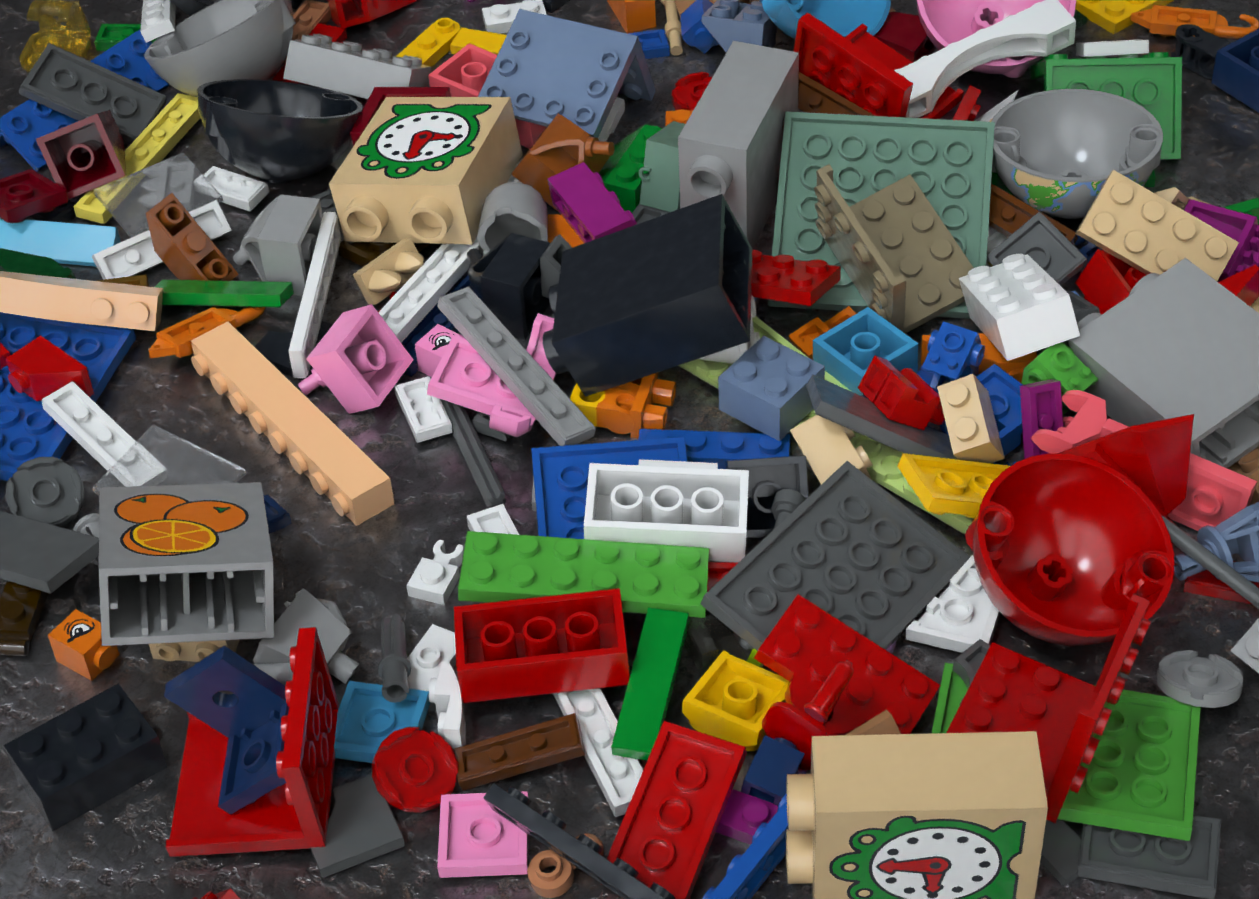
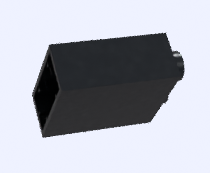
M720 194L562 252L559 283L550 286L548 292L551 309L555 316L553 329L543 334V348L552 369L557 374L569 371L585 397L750 341L752 247L724 196Z

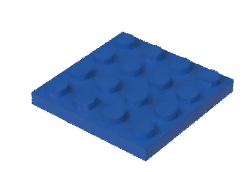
M684 437L531 448L538 536L584 539V517L590 463L639 465V459L687 462Z

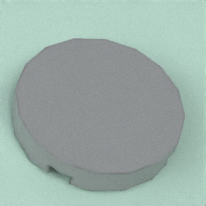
M1195 650L1173 652L1161 659L1157 669L1156 680L1158 687L1167 696L1181 703L1195 707H1223L1238 701L1242 694V672L1233 662L1216 654H1209V659L1198 657V651Z

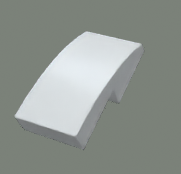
M441 661L438 677L431 678L429 702L436 705L438 735L443 737L454 751V748L466 745L465 716L460 687L455 672L449 662Z

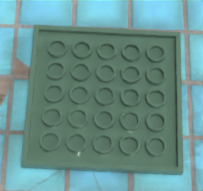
M785 111L772 256L791 255L794 257V260L801 261L824 260L827 262V265L841 267V280L811 306L770 299L767 300L768 306L842 311L850 306L855 312H860L868 307L833 251L820 234L815 220L818 219V213L815 209L817 196L814 191V187L817 186L816 171L828 164L833 169V183L849 207L911 174L974 268L986 266L995 122ZM966 302L937 316L971 319Z

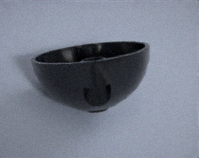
M256 79L221 80L205 83L197 89L198 110L204 132L214 148L233 166L269 183H287L289 180H298L317 173L338 160L352 141L350 132L363 109L359 101L345 94L320 87L283 81Z

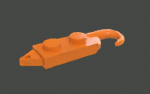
M1153 5V9L1131 13L1130 21L1150 29L1149 33L1166 37L1175 36L1176 29L1184 24L1199 26L1204 31L1219 38L1237 40L1259 29V21L1255 17L1241 14L1239 19L1248 22L1251 26L1235 27L1228 26L1226 18L1217 14V11Z
M211 307L157 332V339L149 348V358L171 355L179 358L189 356L194 353L191 340L226 322H229L237 330V327L261 316L266 307H247L241 311Z

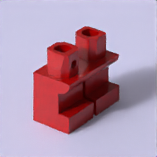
M876 355L873 357L858 389L889 420L921 430H925L928 422L937 425L943 423L945 418L940 397L933 388L911 368H904L898 371L887 359Z

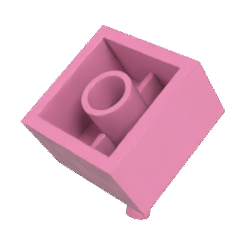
M370 304L343 312L306 358L313 367L311 370L312 374L299 382L298 386L304 395H308L319 386L323 388L327 386L348 414L379 407L414 359L375 307Z

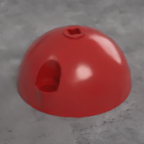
M1049 453L1032 456L1016 462L1002 471L991 483L982 499L977 516L965 533L967 544L973 551L980 582L994 606L1016 627L1033 637L1049 643L1064 646H1086L1113 641L1133 594L1150 601L1143 617L1148 620L1164 603L1173 582L1175 560L1171 537L1162 516L1153 502L1126 476L1103 463L1087 457Z

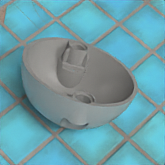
M220 0L175 25V31L155 40L146 50L144 57L155 73L169 85L187 95L198 97L197 89L199 86L213 81L233 79L269 80L284 62L288 54L289 42L292 40L296 21L293 17L291 0Z

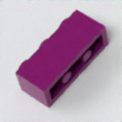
M584 162L547 178L553 205L583 243L637 225L633 214L629 210L624 211L615 192H609L605 188L599 173H593Z

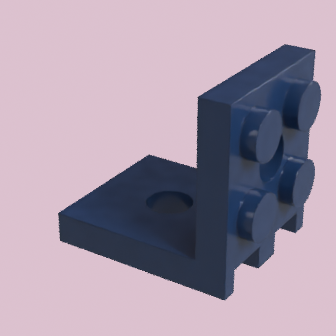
M226 646L221 647L166 683L165 698L229 738L219 796V808L229 814H233L246 805L254 803L258 798L276 787L286 783L285 778L278 777L276 769L277 752L284 751L285 743L281 736V718L283 715H288L289 711L285 697V685ZM219 691H230L234 694H224Z

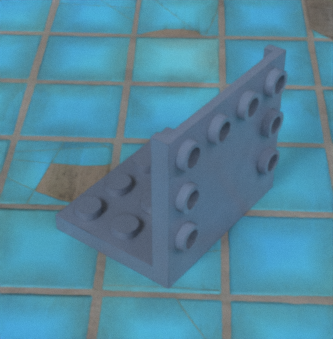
M519 9L478 97H510L515 119L546 127L559 113L592 137L598 138L618 93L634 100L641 98L652 101L656 89L638 36Z

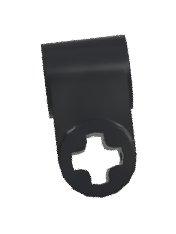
M1184 24L1176 29L1175 37L1177 38V43L1170 57H1181L1180 55H1182V67L1204 78L1212 79L1217 51L1231 44V42L1208 33L1199 26Z

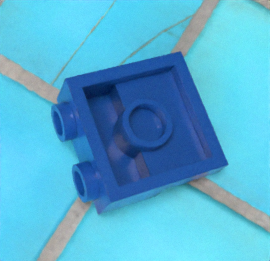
M993 364L976 378L989 393L1005 456L1021 444L1023 428L1020 386L1023 384L996 364ZM944 420L943 423L940 425V428L942 432L947 434L949 438L946 422Z

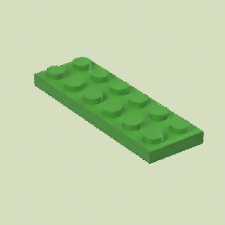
M467 531L458 587V601L490 603L620 588L623 612L647 614L648 607L689 613V617L705 618L706 609L700 603L707 593L709 548Z

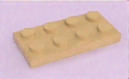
M1112 170L1075 233L1146 275L1151 273L1161 275L1186 258L1216 281H1218L1239 242L1115 170Z

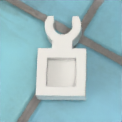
M438 540L433 547L434 559L422 557L406 585L408 596L445 605L460 578L459 566L462 565L463 545L458 544L454 552L445 554L444 540Z

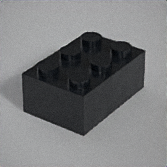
M119 683L3 745L15 777L52 831L167 768L157 734Z

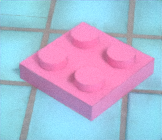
M528 791L521 792L529 798ZM486 793L441 795L437 864L439 878L526 875L528 869L529 835L493 811L483 798Z

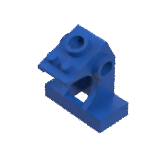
M943 321L939 331L934 330L929 338L927 346L929 352L917 374L937 393V386L942 385L944 381L951 382L971 374L977 377L979 365L985 353V345L981 344L978 332Z

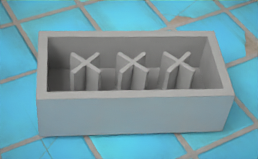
M313 34V36L302 35V39L290 40L283 79L368 99L374 87H428V75L431 72V67L422 65L421 58L403 55V58L391 57L392 52L379 48L361 50L362 44L350 41H343V43L332 42V37Z

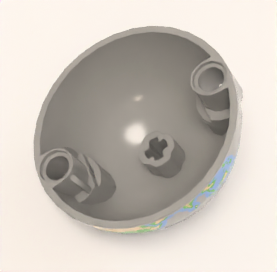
M1058 89L1037 92L1009 103L1000 109L991 121L995 122L992 170L997 172L1004 185L1017 199L1052 217L1084 219L1112 170L1144 186L1152 171L1160 164L1163 132L1159 122L1144 107L1118 95L1087 89Z

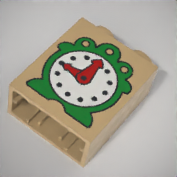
M386 97L329 182L345 242L398 243L403 238H411L413 243L473 244L478 234L481 212L487 195L495 187L508 182L512 175L511 173L523 155L511 98Z
M1037 731L812 736L811 774H787L788 821V829H786L787 883L811 884L812 899H1035L1048 812Z

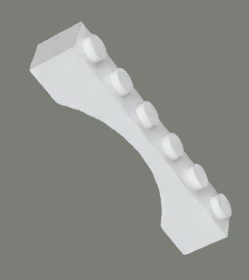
M1044 0L1015 15H1010L992 26L980 29L973 35L958 42H953L935 53L923 56L901 69L894 70L913 83L906 117L919 118L932 112L938 98L945 89L959 76L974 67L992 60L1013 56L1047 57L1074 44L1076 20L1058 0Z

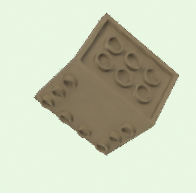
M828 164L816 171L817 186L814 187L817 196L815 209L818 213V219L815 220L816 226L870 309L906 334L965 302L959 278L968 275V272L974 267L911 174L849 207L833 183V169L831 165Z

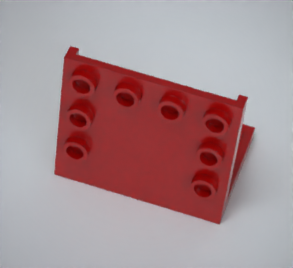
M808 12L799 18L793 52L799 53L800 73L874 116L906 117L913 83L894 70L901 69L913 63L912 61L868 33L867 26L863 23L846 37H843ZM948 86L938 98L933 111L919 118L940 119L962 101L964 91L960 88L955 91Z
M1132 595L1096 686L992 642L946 733L1037 731L1048 804L1046 820L1056 823L1069 791L1078 794L1088 771V768L1081 766L1083 762L1090 765L1100 742L1099 739L1094 738V734L1102 736L1112 713V710L1106 708L1108 703L1113 705L1118 703L1127 679L1119 675L1120 673L1129 675L1139 650L1131 646L1133 643L1141 646L1151 621L1143 617L1150 601L1137 595Z
M316 627L299 628L297 646L290 648V667L293 672V679L287 680L285 685V697L289 711L288 715H283L281 718V736L283 742H285L284 751H278L276 756L277 775L279 778H285L286 783L284 785L276 787L258 798L254 803L246 805L233 814H229L219 808L218 803L229 738L187 712L189 723L170 839L166 840L165 846L169 857L308 849L326 846L335 762L334 743L337 714L340 706Z

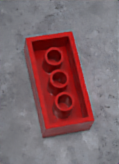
M620 588L454 606L456 667L462 703L628 685L630 674Z

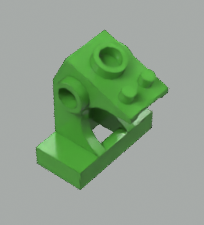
M1061 342L1048 347L1024 368L1021 384L1026 385L1049 379L1061 381L1062 397L1069 390L1085 391L1091 385H1094L1098 378L1091 372L1089 367L1082 363L1069 346ZM1062 401V413L1064 415L1070 409Z

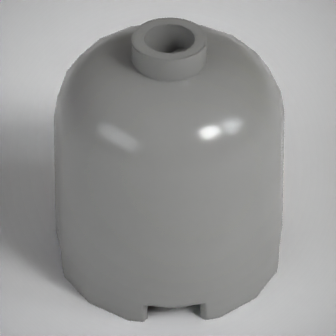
M512 182L495 187L487 195L482 208L477 234L479 245L484 251L483 256L511 233L548 242L547 205L540 192L530 185Z

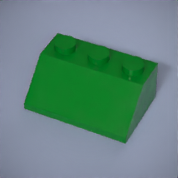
M645 124L616 143L613 155L609 157L599 172L605 188L609 192H615L624 211L629 210L632 213L640 203L642 179L639 177L638 172L644 167L646 140L663 129L661 127ZM643 171V174H649V172Z

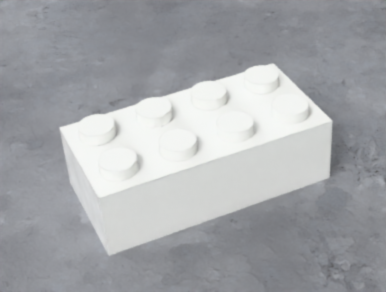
M1028 254L1010 255L1004 258L1001 264L992 267L979 266L971 269L968 275L959 278L970 318L1007 361L1080 336L1069 294Z
M590 463L584 517V539L709 548L708 561L740 562L745 557L749 470Z

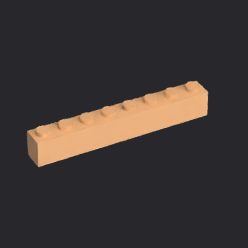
M229 322L191 340L194 352L191 361L200 376L206 375L211 380L216 392L219 395L225 394L230 399L235 411L238 414L244 413L249 418L254 430L258 434L264 433L269 438L274 450L278 454L284 453L289 458L294 470L298 474L304 473L310 479L315 491L319 495L325 494L331 500L335 511L340 516L346 515L358 526L394 505L390 477Z

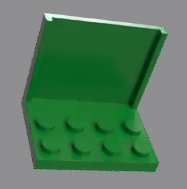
M1152 52L1138 58L1106 57L1098 59H1086V57L1068 59V54H1050L1039 60V63L1031 66V79L1044 77V91L1058 89L1102 91L1126 98L1144 107L1156 118L1162 128L1163 142L1160 160L1181 159L1182 57H1169V52Z

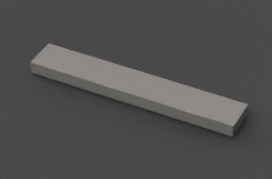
M470 287L439 297L437 307L559 446L576 445L594 437L596 427Z

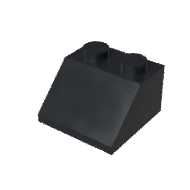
M804 455L725 460L726 469L749 470L746 538L766 537L773 531L776 520L772 512V505L778 491L792 489L801 493L805 499L808 498L806 456Z

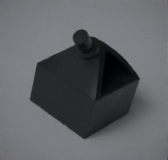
M511 233L484 256H482L477 248L470 249L467 252V258L470 262L468 270L470 288L515 338L525 341L532 331L537 314L543 315L550 305L549 298L542 296L540 258L551 243Z

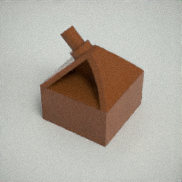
M558 113L511 174L523 184L530 185L540 192L545 202L557 210L552 203L547 178L583 162L593 173H599L609 157L613 155L614 143L599 141L597 137H592Z

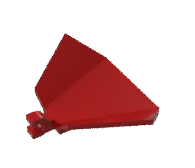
M1194 414L1130 426L1058 454L1087 457L1120 472L1145 493L1153 502L1160 515L1175 524L1167 515L1186 499Z

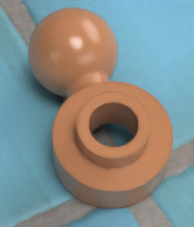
M583 833L603 849L600 855L604 856V846L601 840L593 834ZM550 849L536 854L531 859L527 874L533 890L538 895L546 898H555L563 895L570 889L574 881L573 870L577 867ZM549 866L556 867V869L551 873L543 872V870Z

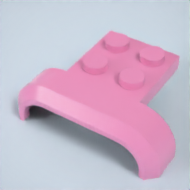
M538 313L533 323L526 351L554 381L557 373L550 366L543 348V334L553 329L554 318ZM453 335L428 384L427 395L490 415V429L514 437H519L529 432L536 418L470 343L464 338Z

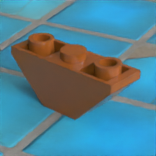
M173 193L169 194L145 213L154 251L176 278L180 280L231 281L239 275Z

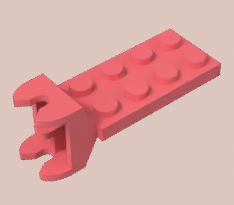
M1069 390L1062 396V401L1070 410L1077 412L1075 417H1063V427H1059L1057 431L1037 430L1031 437V440L1041 450L1048 453H1060L1129 426L1110 418L1107 419L1106 400L1084 391ZM1190 453L1186 499L1167 516L1171 520L1196 531L1206 525L1215 527L1237 512L1250 506L1257 481Z

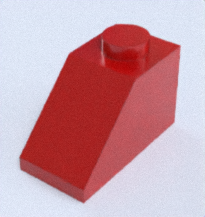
M41 335L6 358L10 371L8 379L12 387L19 393H26L35 401H42L43 398L72 381L89 397L94 394L87 367Z

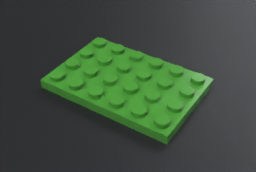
M945 662L932 733L947 732L961 700L968 691L962 678L953 671L952 663ZM1123 690L1118 703L1115 705L1108 703L1106 708L1112 710V713L1102 736L1094 734V738L1099 739L1100 742L1090 765L1083 762L1081 766L1088 768L1087 774L1078 794L1069 791L1058 820L1190 841L1193 825L1201 707L1181 703L1168 696Z

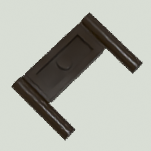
M10 581L6 582L0 597V655L27 656L29 654V643L32 640L46 602L47 592Z

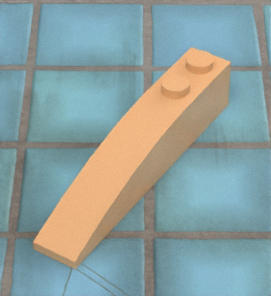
M0 271V312L148 331H156L161 323L163 288Z

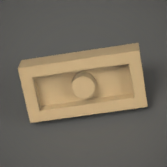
M403 238L354 273L353 277L368 305H376L403 286L422 267L424 257L418 253L411 238Z

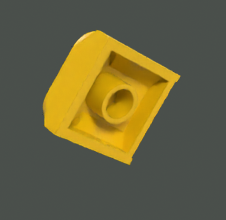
M723 650L683 699L682 713L696 731L745 746L746 751L758 750L764 736H767L762 727V720L773 703L785 702V692L790 681L778 674L730 655L729 652Z

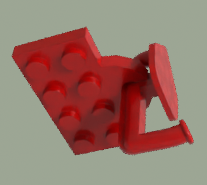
M797 594L754 657V659L790 681L785 692V702H775L770 706L762 720V727L768 737L772 739H786L796 745L799 751L805 753L800 767L804 770H811L812 736L846 735L885 710L893 716L901 734H910L941 686L799 594Z

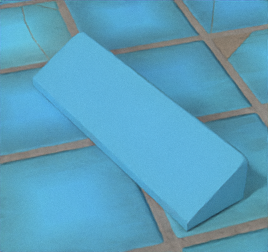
M0 218V248L52 258L58 264L96 267L92 256L121 242L118 229L113 226L28 219L18 223H8Z

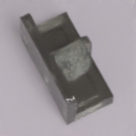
M707 609L705 618L689 617L690 622L684 646L701 677L723 650L729 652L730 655L747 661V656L734 635V631Z

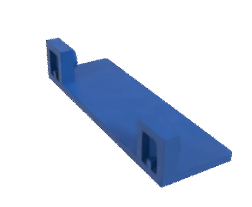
M140 30L90 60L99 66L157 92L169 86L165 80L155 73L146 61L144 54L152 42L146 43ZM29 99L0 117V148L5 144L12 145L35 171H39L46 167L47 163L36 139L78 122V120Z

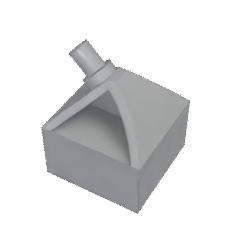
M280 194L253 221L242 240L240 250L233 255L234 262L242 266L250 260L262 281L292 282L293 295L303 296L323 217L320 199Z

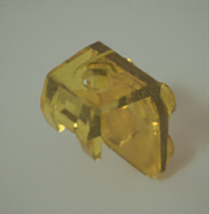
M34 0L29 7L27 20L39 21L40 30L30 36L20 55L19 60L22 69L29 73L48 43L85 58L91 47V29L78 1ZM60 22H67L66 26H62Z

